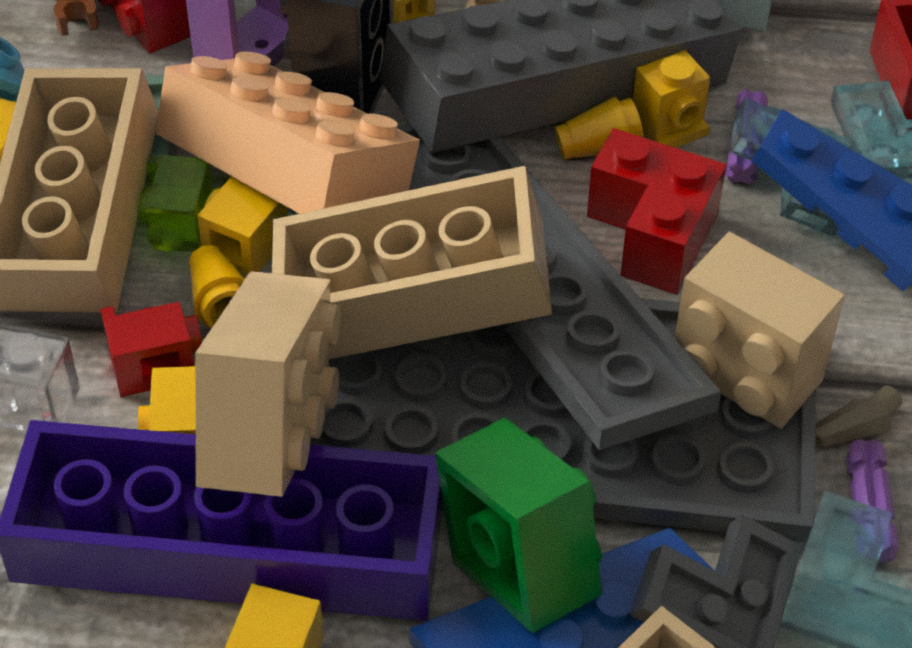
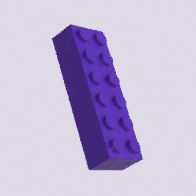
M30 420L0 516V554L9 582L238 604L244 603L251 584H256L321 601V611L428 621L443 509L436 457L433 455L310 445L305 470H295L283 496L280 497L196 487V434Z

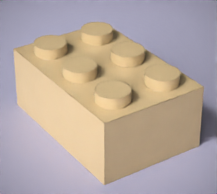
M250 271L195 352L196 487L282 497L295 470H305L309 456L310 439L320 438L324 425L325 408L333 409L335 407L339 388L338 368L329 367V346L337 344L341 323L340 305L330 304L331 279Z

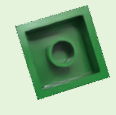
M506 418L435 452L452 563L530 632L535 633L602 595L599 563L602 560V551L596 538L593 507L596 504V494L592 483L582 470L569 466L549 451L539 438L529 436Z

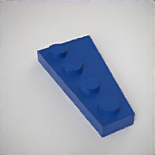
M782 109L754 155L752 162L810 212L821 209L833 219L839 230L837 235L854 250L862 244L884 263L888 269L883 275L900 290L904 291L908 286L912 288V185Z
M667 528L602 553V560L599 563L602 595L535 633L530 632L492 597L409 628V643L413 648H619L644 623L631 616L630 613L651 551L664 544L710 569L712 568L671 528Z

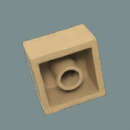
M729 231L684 277L675 339L721 390L722 395L736 402L747 413L760 416L782 429L824 379L845 294Z

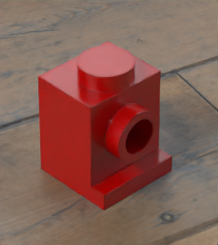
M180 302L146 307L138 311L115 315L113 306L100 309L120 398L151 391L152 368L194 366L193 354L202 344L201 333L196 315L184 317Z

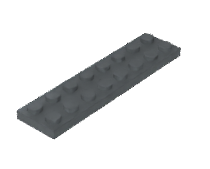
M411 123L397 126V129L420 140L409 190L525 166L500 137L431 153ZM527 169L543 219L552 315L502 325L595 446L602 450L718 412L721 390Z

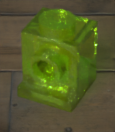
M149 154L147 168L151 188H143L139 205L141 223L149 224L147 240L153 249L194 252L201 247L197 215L204 208L209 195L213 191L210 165L200 158Z

